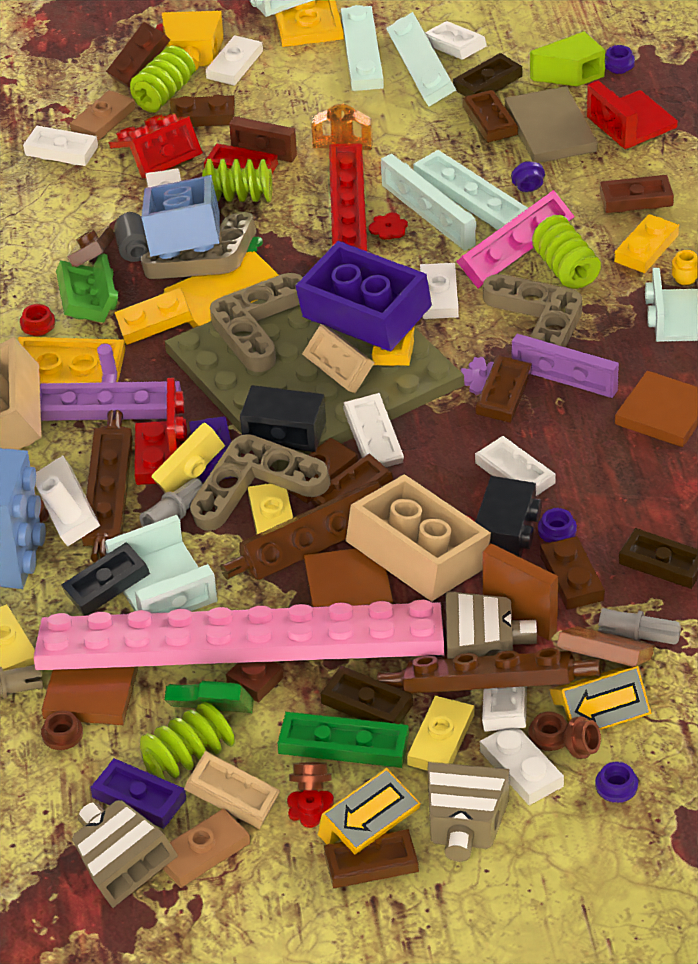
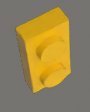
M648 214L615 250L614 262L646 273L679 236V225L661 217Z
M181 287L115 312L126 345L193 320Z

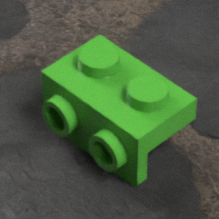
M102 253L98 255L93 267L85 265L73 267L70 262L60 260L56 269L64 315L75 319H87L104 323L109 311L115 309L118 301V291L114 289L113 269L109 266L107 254Z

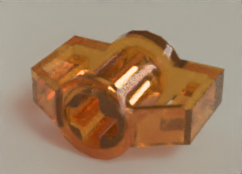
M337 104L313 116L311 123L313 148L329 149L331 144H362V150H372V118L355 110L352 106ZM341 111H344L343 118L341 117ZM326 120L330 121L331 136L323 135L322 122ZM353 121L361 124L362 137L355 136Z

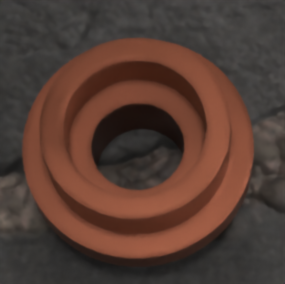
M54 712L45 719L41 729L42 740L51 749H70L77 745L83 737L82 724L71 712Z
M552 711L542 712L534 718L529 726V739L540 750H559L565 746L563 736L568 723L559 713Z
M582 716L573 717L569 721L563 738L564 744L571 755L576 759H586L591 754H595L601 744V734L597 723Z
M325 762L293 763V773L289 774V781L298 782L299 790L323 789V782L332 780V774L327 773V763Z

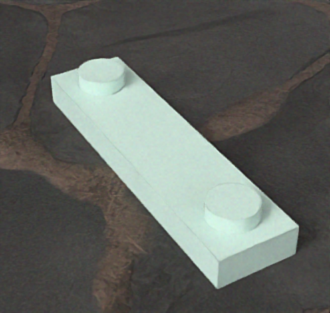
M355 5L350 8H341V21L352 91L383 89V73L372 6Z
M413 12L398 19L394 24L386 28L429 107L456 91L454 84Z
M439 150L413 164V170L448 198L497 230L528 209Z
M392 153L381 158V176L384 188L464 251L476 246L475 230L477 225L475 218L470 212L457 205Z

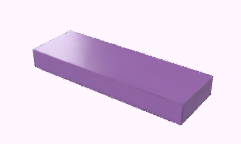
M516 334L512 340V359L532 363V375L611 398L618 391V362L521 334Z

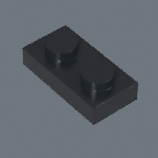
M125 542L61 584L67 597L83 616H87L148 576L150 572L146 563Z

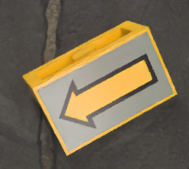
M623 665L601 672L599 677L588 676L573 681L570 684H563L549 689L553 704L564 706L568 723L573 717L582 716L588 720L595 721L599 729L602 730L651 714L638 666Z
M386 768L322 813L318 836L327 845L341 839L356 855L418 810L421 803Z

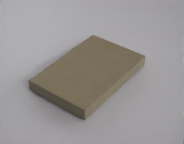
M567 86L504 98V107L518 125V134L533 162L541 163L597 152V140Z

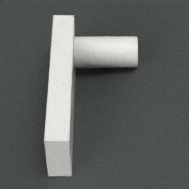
M63 455L36 472L35 485L59 536L67 547L100 526L70 464Z

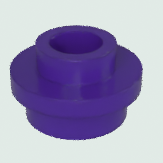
M614 45L607 49L605 54V68L615 74H622L634 67L635 57L629 47Z
M523 162L511 173L512 183L522 192L535 191L544 182V168L536 162Z
M549 509L538 522V534L546 542H555L576 535V521L571 513L565 509Z
M611 762L603 766L597 774L595 788L597 793L607 801L625 802L633 798L637 793L638 778L629 765L622 762Z

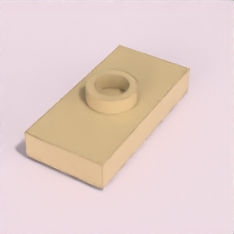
M320 324L302 353L303 356L346 390L355 394L375 363L324 324Z
M207 751L204 752L184 790L220 809L224 808L231 815L258 829L262 826L280 793L279 789Z

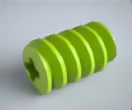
M169 46L162 50L159 55L131 80L130 92L137 105L150 113L160 110L161 106L166 104L176 92L189 82L190 75L196 72L192 57L181 47Z
M207 159L202 177L212 175L217 202L220 200L222 192L227 202H232L235 193H237L239 201L245 202L249 192L254 202L260 200L262 192L266 201L271 202L273 189L272 170L267 168L265 159H261L258 169H254L251 159L247 160L244 169H241L238 159H234L231 169L227 168L225 159L220 160L218 168H214L212 160Z
M562 215L550 216L543 220L535 229L532 237L533 247L555 276L559 278L562 285L570 289H579L591 284L596 279L601 270V261L595 256L593 250L588 247L586 241L582 240L580 234L575 231L566 217Z
M202 702L197 705L196 711L188 710L184 712L182 719H171L168 727L164 725L157 727L154 735L150 733L143 735L140 739V751L148 773L165 780L163 774L165 770L172 778H178L180 775L178 763H181L185 769L192 770L194 767L192 755H195L200 761L206 751V747L214 754H220L222 748L219 740L222 739L228 746L232 747L235 743V738L230 725L219 710L210 703Z

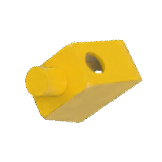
M162 12L163 32L170 39L166 47L177 46L185 50L192 57L196 70L201 66H209L217 57L224 40L222 12Z

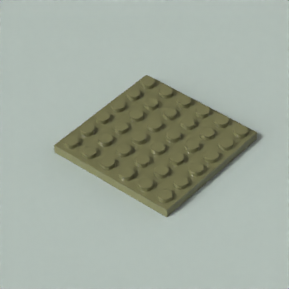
M257 300L252 302V304H262L266 300ZM300 305L256 321L275 345L276 363L267 371L254 372L248 370L215 330L211 321L165 341L167 354L241 434L240 414L251 385L324 394L326 424L318 447L329 438H333L341 444L354 438L343 409L344 402L380 393L388 417L392 420L464 386V374L415 328L414 345L409 366L373 365L356 394L350 392L302 355L320 324L302 317ZM334 330L372 360V344ZM242 331V332L235 333L234 335H235V336H247V335H250L251 333H250V332ZM295 450L306 455L311 453L310 451ZM277 460L271 466L278 472L286 469L289 462Z

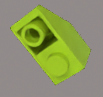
M585 31L530 51V79L533 81L578 87L605 76V49Z

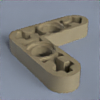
M238 212L227 216L220 226L219 244H214V247L210 250L195 252L193 249L180 251L179 255L167 259H161L159 255L150 257V252H147L141 257L145 277L149 279L215 275L229 273L238 269L247 253L252 238L256 234L253 215L249 212Z
M296 273L281 274L220 297L211 303L210 316L213 327L248 370L263 372L275 365V345L256 321L300 305L295 285L303 278L301 275ZM258 299L266 300V302L262 304L250 303L251 301ZM242 331L250 332V333H251L250 335H247V336H235V335H234L235 333L242 332Z
M504 274L491 275L484 280L483 299L488 306L540 317L530 337L562 347L567 346L582 315V296L578 291ZM528 296H537L541 299L532 301L526 300L524 298ZM551 325H560L564 328L560 330H550L547 327Z
M241 435L230 443L192 500L190 511L197 527L206 531L216 530L226 522L254 478L303 496L317 497L329 489L331 484L329 472L325 463L317 458L254 435ZM277 460L289 462L288 467L282 471L276 472L269 469L273 462ZM315 474H318L319 478H314ZM232 476L238 479L237 483L230 488L218 486L219 482L225 477ZM305 477L311 478L309 482L306 481ZM213 506L215 507V512L210 511Z

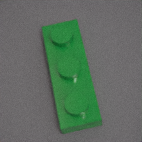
M285 712L277 742L278 754L402 768L409 739V725Z

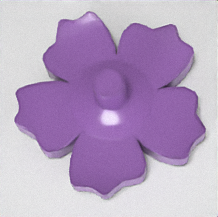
M474 357L473 362L469 363V369H461V372L464 374V385L470 386L469 392L475 395L481 394L494 362H490L486 366L483 357Z

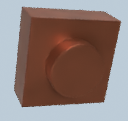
M273 661L237 663L226 673L227 683L240 684L252 696L254 701L258 703L284 678L283 667Z

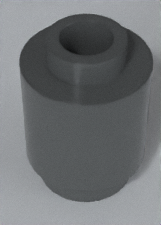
M134 212L120 215L114 225V234L119 253L127 261H141V257L149 252L142 218Z

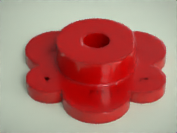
M391 212L384 216H375L373 223L368 226V230L373 235H379V238L383 240L401 238L405 235V228H407L408 222L405 219H400L399 214Z
M318 790L292 792L287 797V804L290 808L288 816L291 820H300L304 827H316L320 823L322 813L333 806L334 796L328 791L318 792Z

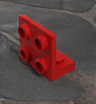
M599 80L587 86V118L624 149L633 147L678 127V120L641 90L619 98Z
M175 113L165 116L162 114L155 115L144 120V126L138 128L131 126L116 132V139L108 142L110 148L130 147L141 178H146L145 173L164 171L203 154L190 117H177Z
M167 378V421L135 423L134 475L136 485L157 484L151 477L152 474L182 445L181 441L188 439L187 421L183 419V416L179 417V414L185 412L183 391H176L175 378Z

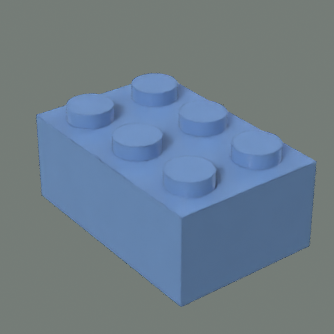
M212 175L145 188L141 218L150 257L159 255L161 259H167L179 255L180 251L193 249L195 252H203L212 249L214 244H219L220 212Z
M0 448V587L24 589L28 574H33L35 571L37 547L43 546L46 535L45 524L40 523L39 519L41 498L39 495H35L34 490L36 469L30 467L28 451Z

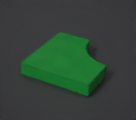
M202 681L199 684L193 685L169 684L166 686L164 698L172 707L196 709L198 704L207 702L219 711L252 713L254 702L252 696L240 684Z

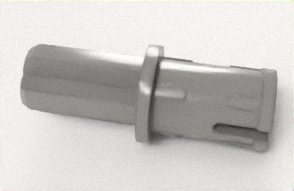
M192 478L176 491L164 493L161 501L140 514L141 525L144 527L175 515L182 519L203 485L200 479Z
M602 608L599 618L600 627L598 631L633 638V640L637 641L645 639L669 644H677L680 638L681 625L679 622L644 616V611H638V614Z

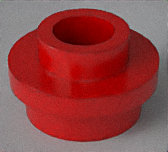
M33 304L26 307L20 318L21 330L33 336L45 335L54 328L56 323L54 314L47 306L42 304Z

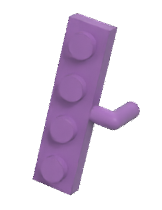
M101 344L97 348L103 373L101 383L40 384L41 421L107 420V414L110 410L114 411V418L116 410L123 413L122 420L167 419V381L116 382L117 369L112 347L109 344ZM175 381L176 391H181L180 382Z

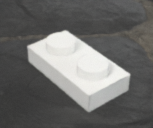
M36 126L23 146L26 156L86 166L98 148L97 136Z
M520 728L499 730L480 741V752L494 768L509 769V784L528 805L564 787V775Z

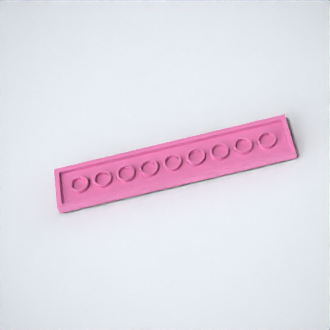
M415 600L410 604H391L385 601H378L370 605L351 606L347 603H335L330 607H311L305 604H298L290 608L271 609L267 606H255L249 610H230L225 607H218L210 611L191 612L187 609H175L169 613H150L138 610L130 614L119 615L95 612L89 616H70L58 613L49 617H42L34 652L35 670L444 655L441 602L432 603L428 600Z

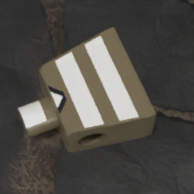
M446 592L447 659L455 658L465 653L476 654L478 657L495 656L499 652L513 651V645L537 644L536 620H512L511 600L507 597Z
M428 762L431 841L435 844L446 845L445 855L452 861L463 862L470 858L472 848L488 849L493 846L509 802V769Z
M115 801L105 810L98 803H90L79 812L78 820L83 827L73 835L72 840L94 883L112 908L178 857L165 834L123 801Z

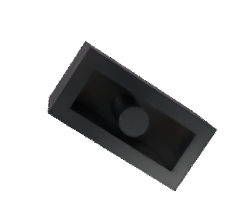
M251 385L240 414L242 435H254L290 449L316 452L326 424L324 394Z
M490 476L475 521L491 533L489 544H494L520 558L524 549L531 548L534 532L531 524L532 522L538 523L542 508V500L536 499V483Z

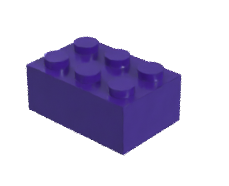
M337 241L295 285L302 317L319 324H324L334 330L390 352L432 306L426 273Z

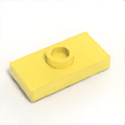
M204 422L151 477L164 493L174 492L192 478L200 476L205 470L206 465L225 445L215 431Z
M271 483L248 487V497L256 535L293 518L287 489Z
M8 605L1 606L0 667L3 670L34 665V647Z
M435 696L409 750L407 765L428 771V762L453 764L475 715L474 705Z

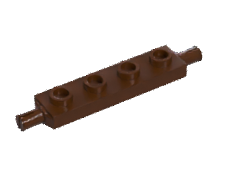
M110 410L107 414V426L94 429L86 498L100 526L83 536L82 543L83 546H93L91 560L94 563L99 560V555L100 559L107 555L105 541L123 534L133 437L131 428L122 426L123 413L119 410H116L115 418L114 411Z
M369 482L240 542V557L220 565L221 570L225 571L222 572L223 576L229 580L247 571L253 579L260 580L304 559V555L315 554L345 540L351 504L381 488L379 482Z
M546 648L529 654L503 651L495 656L478 657L476 654L465 653L448 659L422 656L409 661L407 667L402 669V671L378 672L377 680L396 688H402L403 691L408 693L570 684L576 677H599L601 675L599 658L575 661L571 651L560 652L555 648Z

